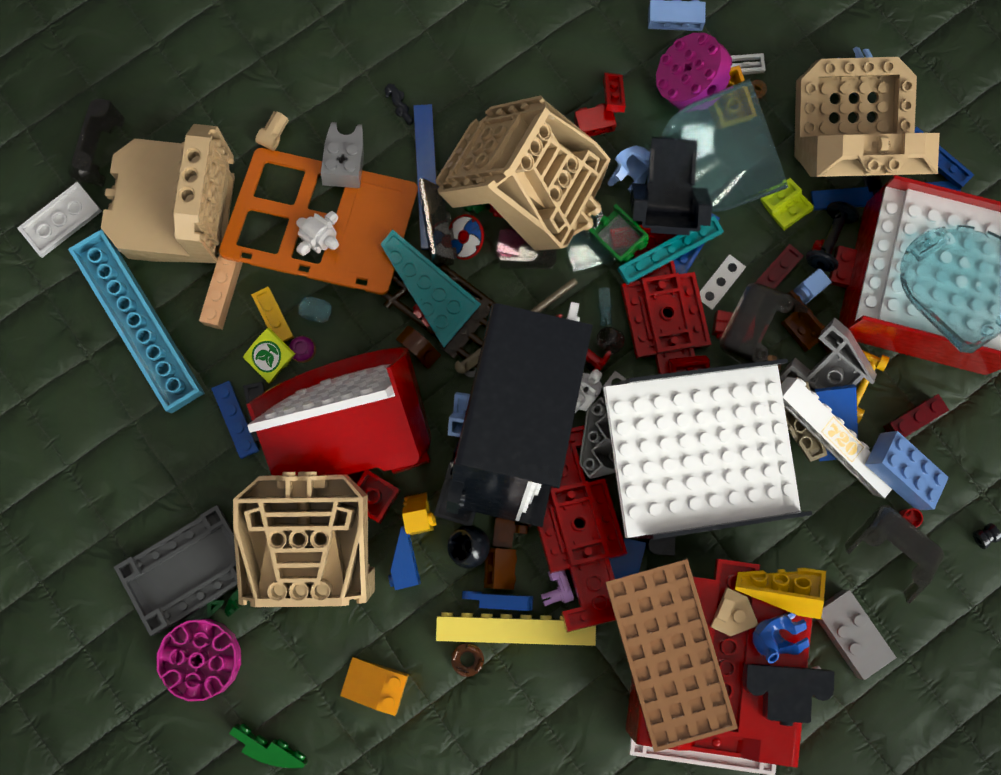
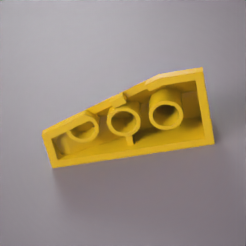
M797 568V571L785 572V569H778L777 573H766L763 570L738 572L735 590L798 616L821 619L826 571Z

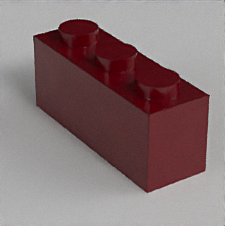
M937 394L919 403L883 427L886 432L898 431L904 437H907L946 413L949 409L940 395Z

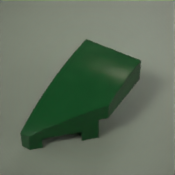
M238 589L231 595L226 605L225 614L227 617L242 607L238 604Z
M225 600L211 601L187 616V620L209 619L225 603Z

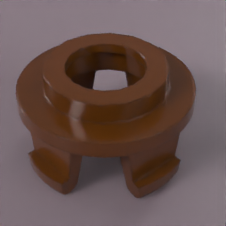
M464 643L453 651L451 663L457 674L469 677L481 670L484 656L478 646ZM465 652H470L475 657V662L470 667H466L461 663L460 658Z

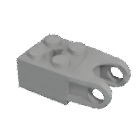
M331 122L324 146L321 167L322 185L360 188L364 160L362 124H357L353 133L343 135L337 130V122Z

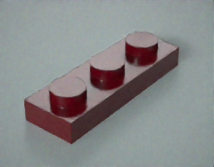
M789 244L752 287L763 297L767 298L804 255Z

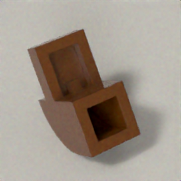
M407 326L395 339L404 348H407L409 353L414 355L427 369L441 356L426 338L410 326Z

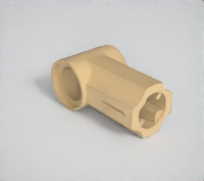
M274 111L265 128H261L258 131L256 143L274 151L280 143V135L289 121L288 118L282 113Z

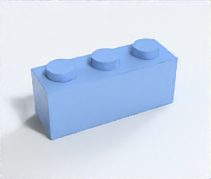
M650 0L648 7V29L702 31L705 25L706 2H700L699 0Z

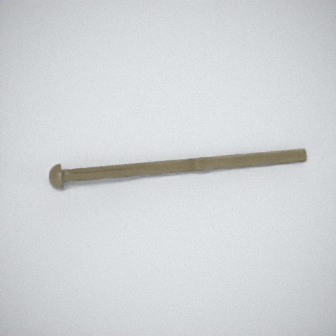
M572 278L530 311L540 313L576 286L578 282L575 278ZM481 348L461 363L457 360L455 370L458 373L464 374L478 364Z

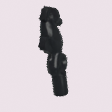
M389 83L385 87V97L389 98L391 94L393 105L398 107L395 110L396 115L403 117L407 125H411L414 120L408 113L409 107L402 102L404 92L399 91L395 84Z

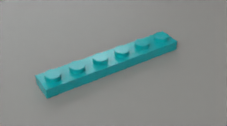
M713 216L711 217V226L701 225L699 231H690V235H677L619 266L617 270L626 285H629L721 235L724 230L716 217Z

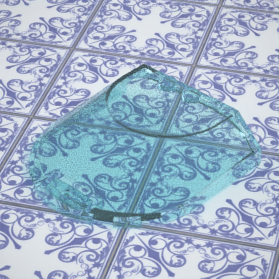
M751 79L685 106L671 118L662 132L661 137L698 140L695 186L693 187L708 189L712 202V212L729 210L788 188L779 156Z
M957 225L956 229H946L943 226L921 234L907 247L900 264V281L909 301L960 352L973 353L1001 334V236L991 231H988L987 234L975 231L973 226Z

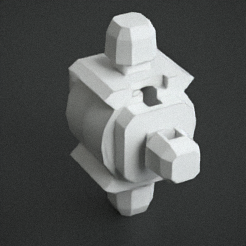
M335 212L327 213L324 216L325 218L315 213L314 217L311 216L307 219L299 218L296 221L299 227L298 235L303 241L296 249L300 255H306L311 251L310 249L321 253V250H327L328 248L335 250L339 246V242L336 239L337 232L332 226L338 220V215Z
M595 369L590 374L583 373L575 413L578 410L587 411L600 394L603 386L600 382L602 373L599 370Z

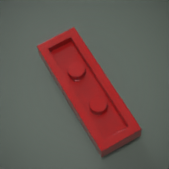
M604 73L603 84L606 110L614 113H624L626 103L623 75Z

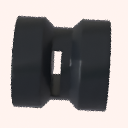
M989 523L984 526V529L974 531L973 538L980 548L986 549L992 542L997 543L1001 541V533L994 524Z

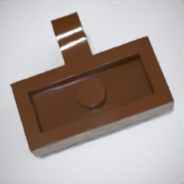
M496 517L492 546L512 548L514 533L528 534V526L515 525V521Z

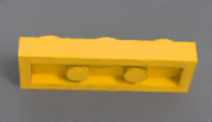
M269 286L251 294L267 328H270L283 342L294 338Z

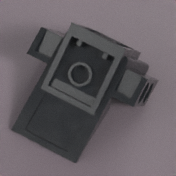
M652 137L647 184L632 183L630 197L633 221H642V227L650 228L651 233L690 235V231H699L701 225L711 226L712 202L708 189L693 187L695 186L698 140Z

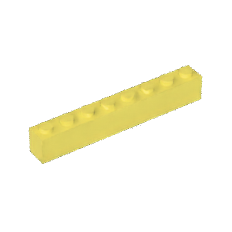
M441 612V616H437L436 641L596 646V625L567 633L562 616H560V619H552L551 615H540V619H532V615H520V618H512V614H501L500 618H495L493 614L481 613V617H473V613H461V616H453L452 612Z

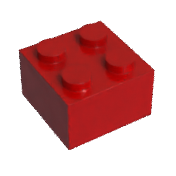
M365 470L357 485L368 495V517L381 524L401 490L371 471Z

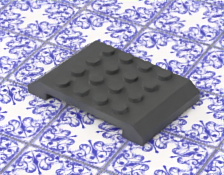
M219 505L202 513L198 519L138 555L129 557L114 566L150 636L166 630L238 586L234 532Z

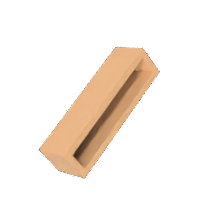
M219 253L199 319L203 325L223 330L243 262L224 259Z

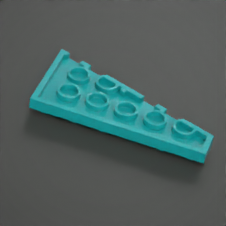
M392 230L380 245L441 345L445 348L479 308L481 303Z

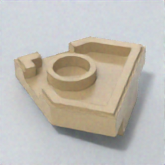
M726 588L710 627L729 636L756 627L758 622L748 597Z

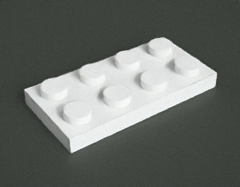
M76 182L17 229L37 254L43 258L101 213L102 210L84 188Z

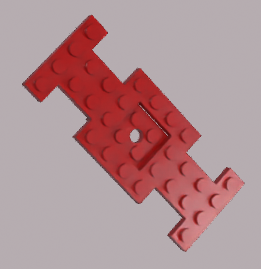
M639 225L648 234L649 240L643 250H638L633 254L634 258L677 235L651 233L650 228H643L642 225ZM629 227L611 229L609 231L613 250L631 247L640 238ZM673 260L641 277L636 282H632L629 285H626V283L621 284L636 359L655 356L658 373L666 374L670 373L669 359L695 356L694 349L712 345L695 272L676 273ZM663 309H670L672 317H665Z
M585 425L571 429L560 487L550 488L543 527L537 526L550 574L570 569L580 604L578 608L561 613L567 633L616 620L605 582L615 579L609 559L627 555L606 480L586 481L582 467L579 464L576 448L582 447ZM574 520H583L584 527L577 528L574 525Z

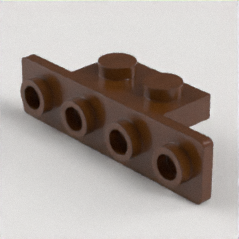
M790 290L782 299L794 313L782 321L781 324L805 352L819 342L826 352L829 353L831 349L818 339L825 326L801 301L800 296L793 290Z

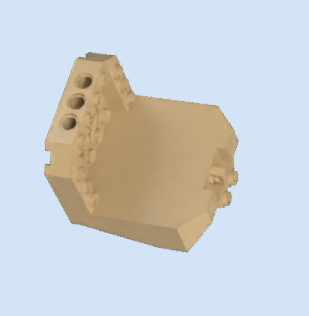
M899 57L819 59L796 80L794 157L801 163L810 177L938 174L940 133H915L917 76ZM871 92L875 93L877 97L874 103H870L867 99ZM833 93L839 97L837 104L830 102V96ZM851 93H855L858 97L855 104L849 102L848 98ZM833 112L838 115V121L834 124L829 120V116ZM851 112L857 115V120L854 123L848 120V115ZM869 112H874L876 115V119L872 123L867 120Z
M541 95L490 107L485 111L486 117L481 121L475 119L470 123L436 178V184L439 186L437 189L438 193L452 208L490 203L535 251L568 247L574 235L592 228L593 219L591 215L596 216L601 212V204L595 199V196L601 187L611 159L596 141L550 105Z
M193 124L186 134L185 142L182 143L133 139L113 154L110 173L116 180L112 189L106 188L105 196L111 199L112 203L109 204L108 210H103L101 229L125 257L154 262L217 263V254H219V249L228 226L235 181L234 173H231L229 164L234 163V155L218 126Z
M317 471L298 472V476H296L295 472H282V475H262L256 478L233 499V529L239 605H247V601H250L251 607L347 606L351 599L357 600L358 604L366 603L375 592V567H370V564H368V495L347 474L317 475Z

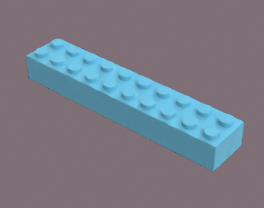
M101 229L70 247L68 250L165 411L174 413L205 394L120 252Z

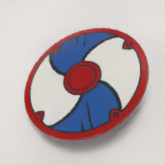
M463 214L451 222L446 239L447 246L452 255L458 259L467 260L476 256L482 248L484 230L476 217Z

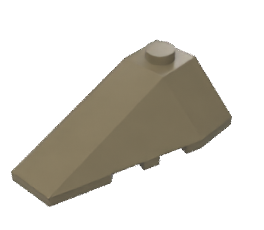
M804 381L806 383L805 387L810 390L808 381ZM785 408L788 430L808 461L812 462L827 456L826 448Z

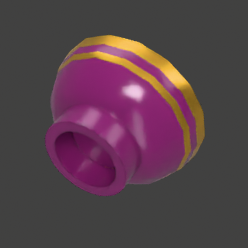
M307 336L296 337L289 345V348L295 353L292 359L299 363L310 361L316 354V345Z

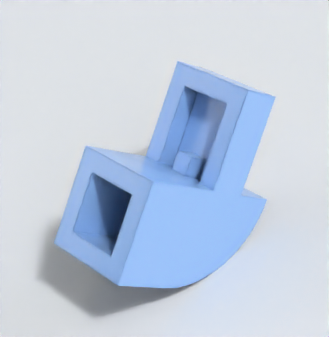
M455 393L453 413L449 416L448 423L449 436L460 437L470 394Z

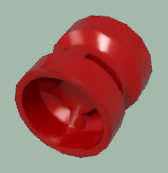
M915 508L904 509L898 513L897 521L903 528H916L922 524L923 515Z

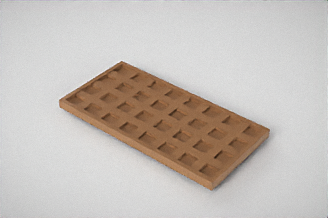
M688 559L605 582L654 753L738 729Z

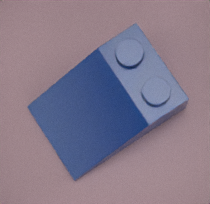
M401 526L391 567V575H388L390 586L394 587L395 590L421 584L411 537L409 534H406L405 526Z

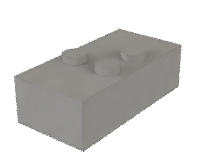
M843 589L824 602L821 619L817 620L858 679L866 680L897 658L850 590Z

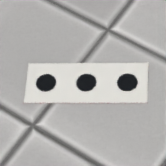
M729 254L701 289V301L713 310L746 266Z

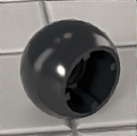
M473 525L459 527L449 537L447 545L449 557L460 567L468 569L478 567L487 559L490 552L488 536L481 528Z

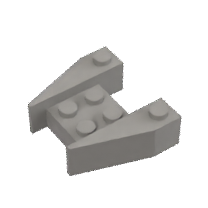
M836 318L821 331L818 338L831 351L812 370L808 369L795 357L780 374V380L783 382L787 377H798L803 381H808L810 390L813 392L819 388L856 385L863 378L873 384L877 375L851 331Z

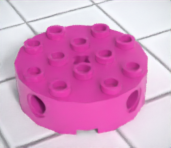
M691 33L677 39L668 48L666 53L661 56L656 72V86L661 96L681 111L708 107L720 97L729 83L732 57L715 37L707 33Z
M212 619L189 620L174 627L163 638L157 652V672L160 679H162L163 684L171 694L186 701H205L224 692L236 679L241 666V648L235 634L224 624ZM197 656H200V658L202 659L201 663L199 662V660H196Z

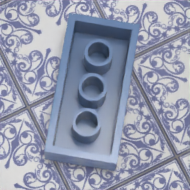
M898 431L880 433L865 464L906 502L918 510L935 509L949 478Z

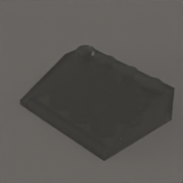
M421 178L419 179V195L430 261L437 267H441L442 264L447 266L454 265L457 251L456 247L452 248L451 243L454 240L453 229H449L448 222H451L450 211H446L445 204H448V202L438 193V185Z

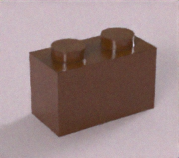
M490 548L489 555L485 560L484 588L514 589V584L516 583L515 564L517 563L515 549Z

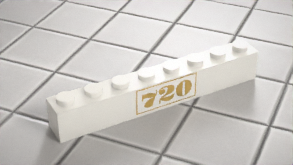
M787 377L781 384L784 407L873 495L886 498L892 488L865 465L871 453L869 446L856 438L857 434L844 426L845 422L841 418L834 416L831 413L832 409L828 405L821 403L818 400L819 396L815 392L808 390L805 387L806 383L802 379Z

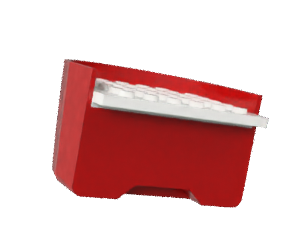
M396 347L376 350L323 365L277 384L246 404L252 422L247 425L249 432L256 431L271 475H282V472H295L296 476H298V472L317 471V475L352 474L373 468L387 471L416 464L429 449L431 443V432L407 348Z

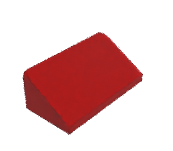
M705 355L669 359L670 373L710 368V359Z

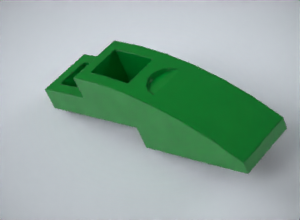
M244 724L235 725L229 733L245 744L241 751L242 753L259 762L282 768H303L308 762L302 752L298 750L294 752L288 748L289 744L285 741L275 739L269 745L267 744V739L260 735L255 736L251 733V729Z

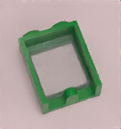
M617 204L614 205V211L608 217L605 215L600 219L601 224L598 227L589 229L590 235L620 265L631 261L634 258L633 254L638 250H643L649 240L648 234Z

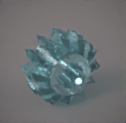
M304 297L299 304L298 314L306 320L324 323L331 316L332 306L329 302L319 298Z

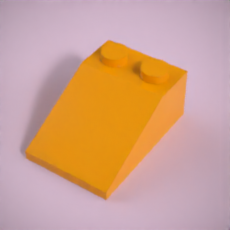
M352 657L340 696L374 710L396 716L409 674Z

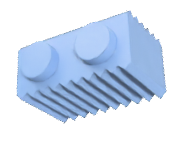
M817 269L794 289V292L800 296L804 304H807L832 282L821 269Z

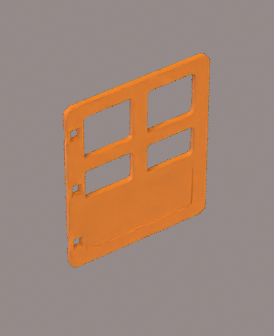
M266 148L256 149L219 249L221 257L231 261L244 262L253 266L292 275H300L344 287L361 289L370 293L386 294L389 291L395 268L380 244L392 230L402 238L405 237L418 193L417 184L412 181L362 170L360 188H344L336 213L338 220L332 225L337 232L336 239L339 242V246L335 250L329 248L325 250L319 264L294 259L292 255L299 237V227L296 221L299 218L307 219L311 216L314 217L315 213L323 218L327 214L308 209L318 177L321 176L322 161L275 150L272 151ZM270 163L305 172L293 205L254 197L265 164ZM252 210L289 219L277 254L237 245L249 211ZM242 253L252 254L251 259L241 257ZM304 266L310 269L309 272L300 271L299 267ZM357 279L368 281L367 285L356 284Z

